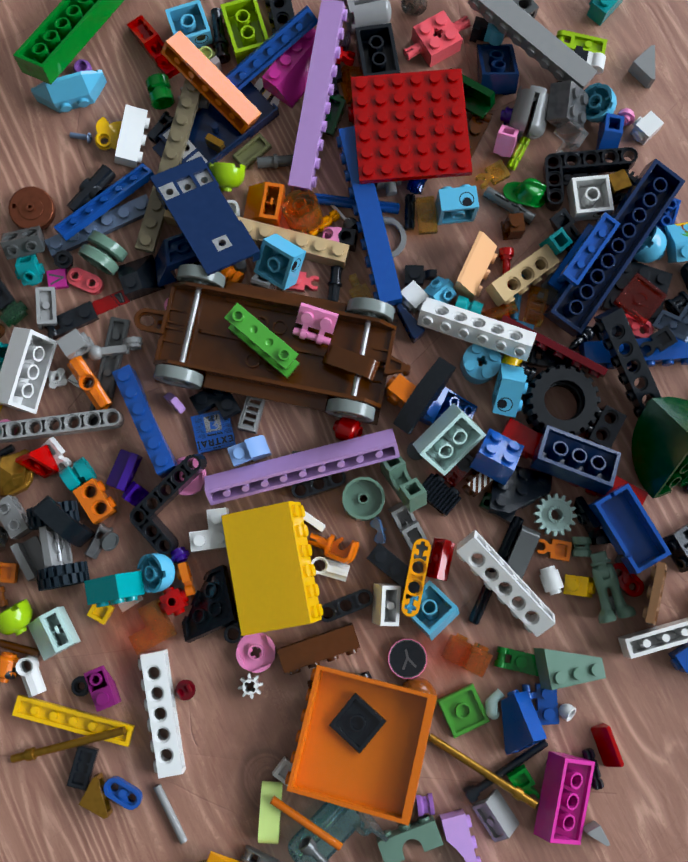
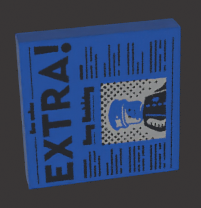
M219 410L191 416L198 454L236 445L231 418L225 421Z

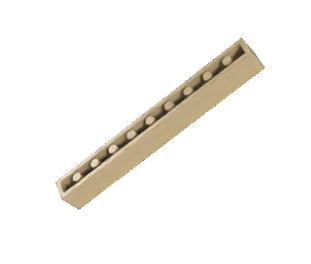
M165 210L163 216L167 224L178 227L169 210ZM237 216L258 248H261L264 238L278 234L305 250V260L329 266H340L345 270L350 245Z

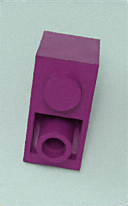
M104 665L83 673L97 712L122 701L116 683Z

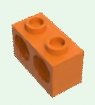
M94 478L73 490V493L91 522L98 525L117 512L115 508L117 504L111 496L108 497L105 493L107 489L104 483ZM94 487L96 491L95 495L93 497H89L88 491L90 488ZM104 503L106 506V510L104 511V513L100 514L98 511V507L100 504Z

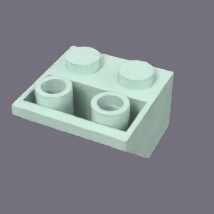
M64 606L48 611L27 625L44 661L81 642Z

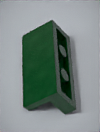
M462 74L466 111L483 119L495 105V92Z

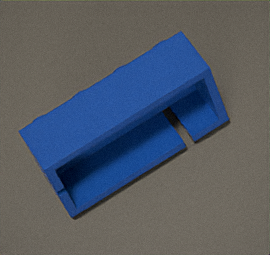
M629 483L619 486L607 493V495L588 504L618 555H623L621 560L630 574H639L672 554Z

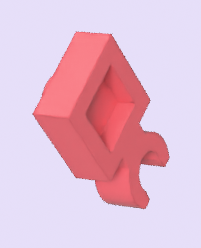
M300 271L297 283L286 290L304 292L305 287H308L311 291H318V286H313L311 283L313 281L319 282V277L311 276L306 278L307 272Z

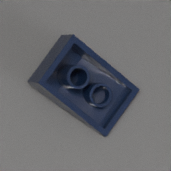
M477 44L478 83L494 91L495 94H516L519 71L513 44H501L498 46Z

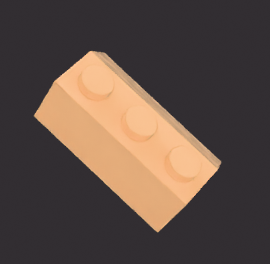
M479 231L454 286L457 295L467 297L471 301H473L475 296L479 297L483 288L480 285L482 279L486 281L490 270L487 268L490 263L494 264L498 255L495 253L497 245L482 231Z

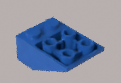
M445 387L437 401H433L425 416L421 417L419 421L431 426L453 403L472 419L477 406Z

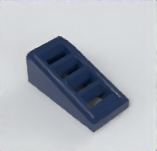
M399 303L396 306V313L411 342L414 344L424 335L425 329L417 325L418 321Z

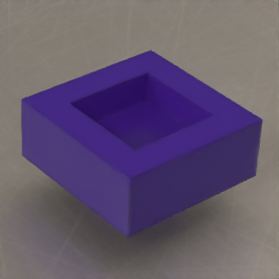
M133 481L121 497L136 507L149 492Z

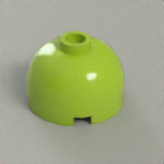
M214 162V165L209 163V169L220 185L221 191L232 192V188H237L242 184L245 177V165L240 164V167H235V163Z
M27 598L0 613L1 634L10 635L15 633L18 636L27 630L26 626L33 618V610Z

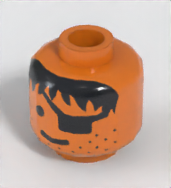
M1 652L0 682L8 683L9 679H15L18 676L15 666L20 659L17 657V654Z

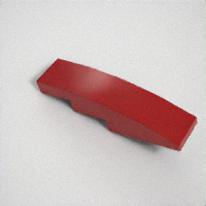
M142 15L127 24L132 34L163 74H166L171 79L180 73L161 54L164 42Z

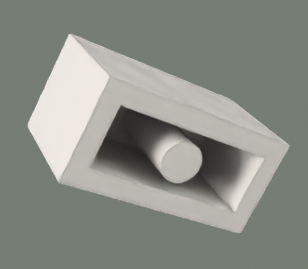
M374 583L372 623L379 626H399L400 585Z

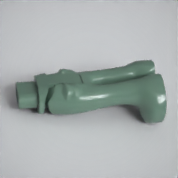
M606 551L590 554L592 560L590 565L593 567V581L601 606V611L598 615L599 623L603 624L617 620L609 600L607 588L611 590L618 618H628L636 615L634 607L626 604L623 598L617 573L612 563H608L611 562V559H608Z

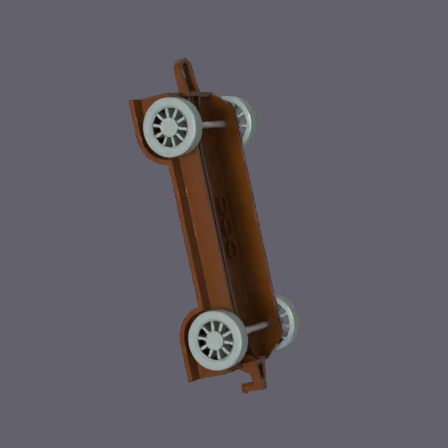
M183 264L178 268L176 277L178 282L171 285L166 311L143 308L137 311L134 316V323L139 330L160 335L153 362L156 366L153 375L155 382L196 390H206L208 388L320 410L337 418L346 417L362 423L377 425L387 376L402 373L403 376L410 375V365L391 355L398 320L394 319L395 309L392 305L373 298L355 297L349 299L346 304L232 281L225 283L226 277L219 271L207 276L201 265ZM237 303L299 354L296 360L300 365L288 378H285L228 329L231 324L224 317ZM301 303L339 314L333 334L325 332L324 336L331 338V345L380 362L373 382L322 364L328 345L316 344V341L306 338L303 340L299 336L292 334L294 327L302 329L303 326L302 324L295 323ZM142 316H152L154 322L151 326H145L140 323V319ZM308 327V331L319 334L320 330Z

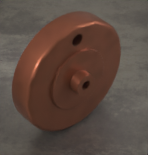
M34 186L24 187L16 191L11 197L8 207L12 221L21 229L40 225L41 230H44L53 222L56 213L55 204L50 195L43 189Z

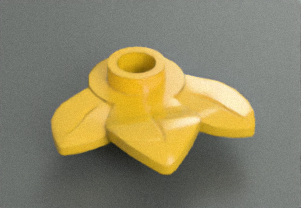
M105 117L98 120L96 123L97 135L95 136V144L99 149L109 150L112 148L116 150L122 121L109 124ZM107 139L108 142L107 144H102L101 140Z

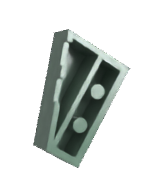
M533 648L540 685L543 689L555 690L606 678L601 657Z

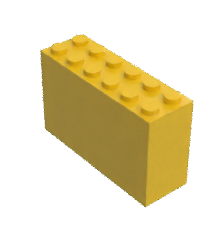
M287 501L221 515L241 636L301 626L322 620L323 607L319 604L318 600L320 591L318 584H315L314 576L316 575V569L314 564H311L312 548L307 540L309 531L307 525L304 524L305 509L301 502Z

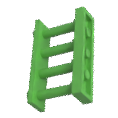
M237 303L224 317L231 324L228 329L285 378H288L300 365L296 360L299 354L240 304Z

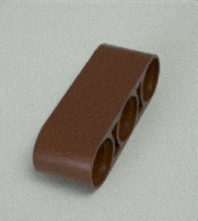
M331 344L328 345L322 360V364L371 382H373L380 362L370 357Z

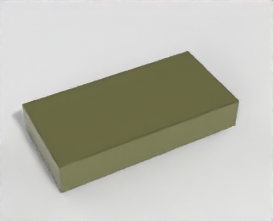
M258 133L235 152L232 158L239 166L240 164L245 165L246 170L257 161V157H262L272 146Z

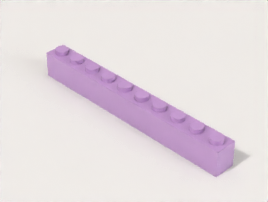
M321 0L288 186L292 190L312 193L313 188H316L317 185L315 173L316 169L319 170L321 159L318 157L319 152L323 151L324 147L322 135L327 130V121L325 119L326 114L330 113L331 103H329V97L333 96L334 84H332L333 77H336L338 66L335 64L336 59H339L341 54L339 42L343 40L344 28L342 26L343 21L347 20L348 9H345L343 1Z
M393 428L204 476L206 496L210 505H215L399 458L400 455Z

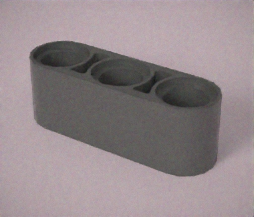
M524 525L521 526L506 560V563L521 579L525 574L541 536V533Z

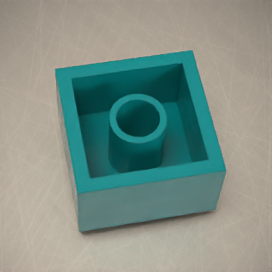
M142 571L114 574L84 581L87 604H96L97 608L108 606L109 601L110 605L125 601L138 600L137 596L145 594Z

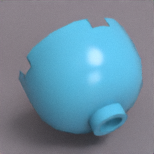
M595 83L584 90L589 98L585 112L587 120L599 123L604 120L607 113H614L617 106V97L612 88L605 84Z
M657 226L653 228L633 257L635 260L641 263H650L664 256L667 239L661 229Z
M151 553L140 558L137 569L142 571L145 592H161L173 583L175 567L168 556L160 553Z

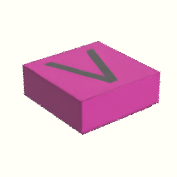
M66 269L46 271L48 287H55L56 290L69 288Z

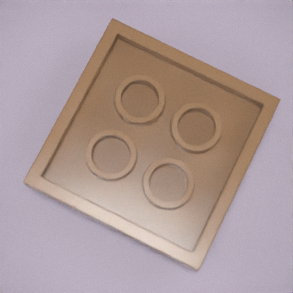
M657 562V566L653 565L651 579L654 582L653 586H648L646 597L650 600L649 606H644L642 615L646 619L645 622L653 626L657 624L668 569L667 564L663 562Z

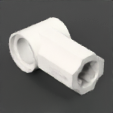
M315 557L312 560L311 564H315L317 560L325 562L324 570H316V574L346 582L350 565L323 557Z
M28 655L18 660L15 668L17 673L21 675L28 697H33L46 691L47 689L39 670L38 658ZM25 661L30 662V664H31V669H30V670H27V669L24 667V662H25Z

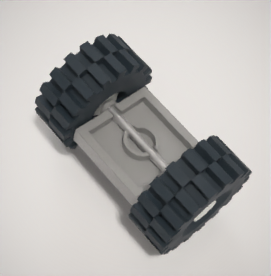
M77 501L57 502L66 513L80 522ZM33 507L28 508L26 513L29 530H39V540L43 552L42 560L45 567H48L36 571L38 591L77 585L90 580L87 561L73 563L70 543L44 523L33 512Z

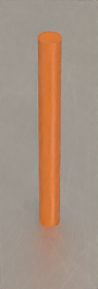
M274 796L270 804L336 850L339 851L343 843L277 797Z

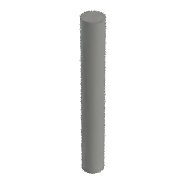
M158 784L153 789L180 844H183L188 839L161 784Z

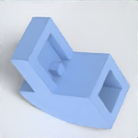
M264 435L248 438L244 442L227 448L234 467L251 460L255 462L272 455Z

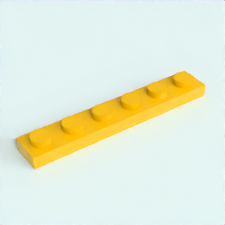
M21 694L17 696L12 716L85 736L125 726V735L104 741L126 747L130 745L135 727L132 724Z

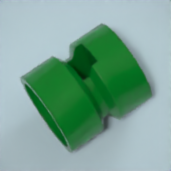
M162 73L149 76L145 82L152 107L158 110L171 107L175 100L170 89L171 85L168 76Z

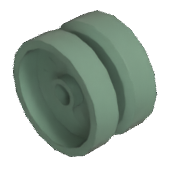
M92 230L87 238L90 245L83 244L78 254L95 268L110 276H114L119 269L116 262H123L128 253L106 235Z
M358 477L346 485L342 494V504L345 512L351 518L357 521H368L374 519L381 512L385 504V493L382 486L376 480L370 477ZM362 495L366 496V502L360 501Z

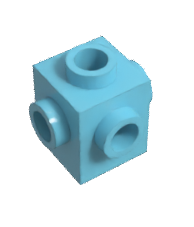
M439 276L432 280L424 289L429 298L447 304L457 295L453 288V282L448 278L444 279Z

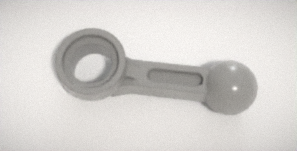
M127 337L123 339L122 345L109 347L93 345L87 353L92 360H99L105 356L129 354V350L141 349L143 341L141 337Z

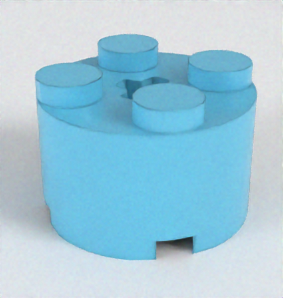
M476 344L471 345L467 348L460 361V369L464 378L473 384H483L492 380L500 369L501 354ZM478 361H482V364H483V365H482V366H479V365H478V364H479Z

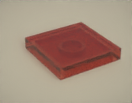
M636 273L613 303L621 307L623 311L639 323L645 325L668 295L639 273Z

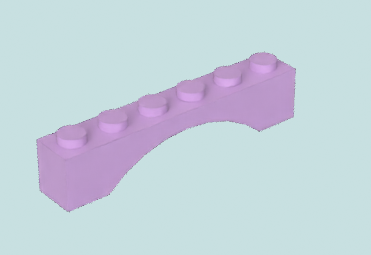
M463 809L440 814L446 841L456 848L465 862H481L480 856L476 857L474 849L477 848L475 836L470 835L469 828L472 827L469 814L465 815Z

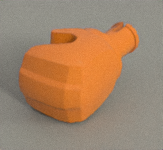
M311 533L309 538L314 540H308V544L323 549L325 557L347 565L356 558L359 549L358 541L352 540L351 544L342 550L339 546L344 541V537L335 540L336 535L333 534L327 539Z

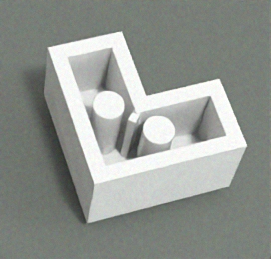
M228 508L206 510L208 530L189 532L191 552L226 548L221 515L229 514Z

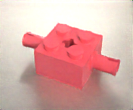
M444 10L413 27L411 40L414 44L403 49L404 56L409 61L411 58L421 54L429 68L460 51L463 38L459 32L471 26L470 20L467 19V16H463L461 19L451 22Z

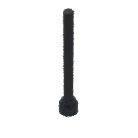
M543 740L494 772V774L501 778L546 748L548 746L547 741ZM486 778L477 785H468L462 790L472 804L478 800L477 797L480 796L483 790L494 783Z

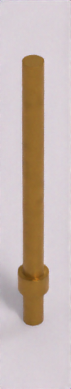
M123 726L37 749L35 747L28 748L24 752L11 755L10 761L11 763L23 760L32 761L39 756L125 735L126 728Z
M430 734L429 742L512 794L511 797L517 801L521 800L533 809L536 808L538 801L524 793L525 790L519 786H513L434 734Z

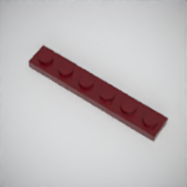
M505 315L501 319L502 322L537 333L534 341L537 343L536 347L543 351L549 349L554 352L553 355L561 360H564V358L570 360L572 366L578 369L583 367L589 370L588 374L595 378H599V376L603 378L608 371L606 367Z

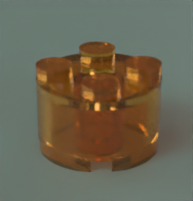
M301 189L295 190L284 198L281 210L291 230L307 234V232L314 230L323 223V213L316 194L311 190H307V192L301 191Z

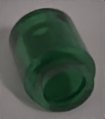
M14 300L1 311L0 319L9 328L12 325L15 326L28 315L26 312L28 307L21 300L19 302Z

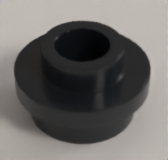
M84 676L76 677L72 681L71 690L76 696L82 697L90 692ZM80 682L85 684L83 690L79 688Z

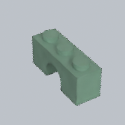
M401 456L380 462L381 473L410 513L427 505V491L417 477L411 479L406 468V462Z
M423 815L417 819L418 821L409 824V826L400 824L398 829L393 831L388 829L379 833V836L376 838L383 861H404L405 857L402 848L404 843L410 839L418 840L422 844L424 852L444 845L433 815Z

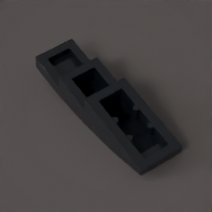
M439 357L410 395L393 424L405 433L411 434L420 418L425 416L433 401H437L456 367L442 357Z

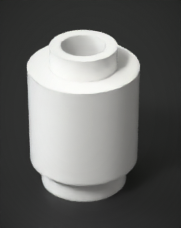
M554 565L540 569L541 575L539 576L545 593L549 592L550 596L561 593V588L564 585L558 569Z

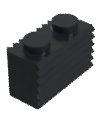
M431 473L422 484L427 491V502L446 517L461 500V497L458 496L460 492L453 486L450 488L444 484L445 479L436 473L434 475Z

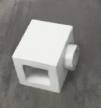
M650 111L643 118L640 116L633 123L634 128L630 134L633 135L637 142L644 145L660 130L664 122Z
M414 280L401 291L403 297L402 305L407 311L411 310L413 313L417 310L420 311L426 298L429 297Z

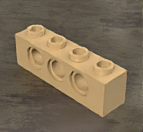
M546 244L492 282L485 290L498 307L503 303L507 306L515 300L514 295L517 293L522 295L529 290L527 287L529 284L532 283L534 286L543 279L541 277L543 274L548 276L555 271V265L560 260L549 245Z

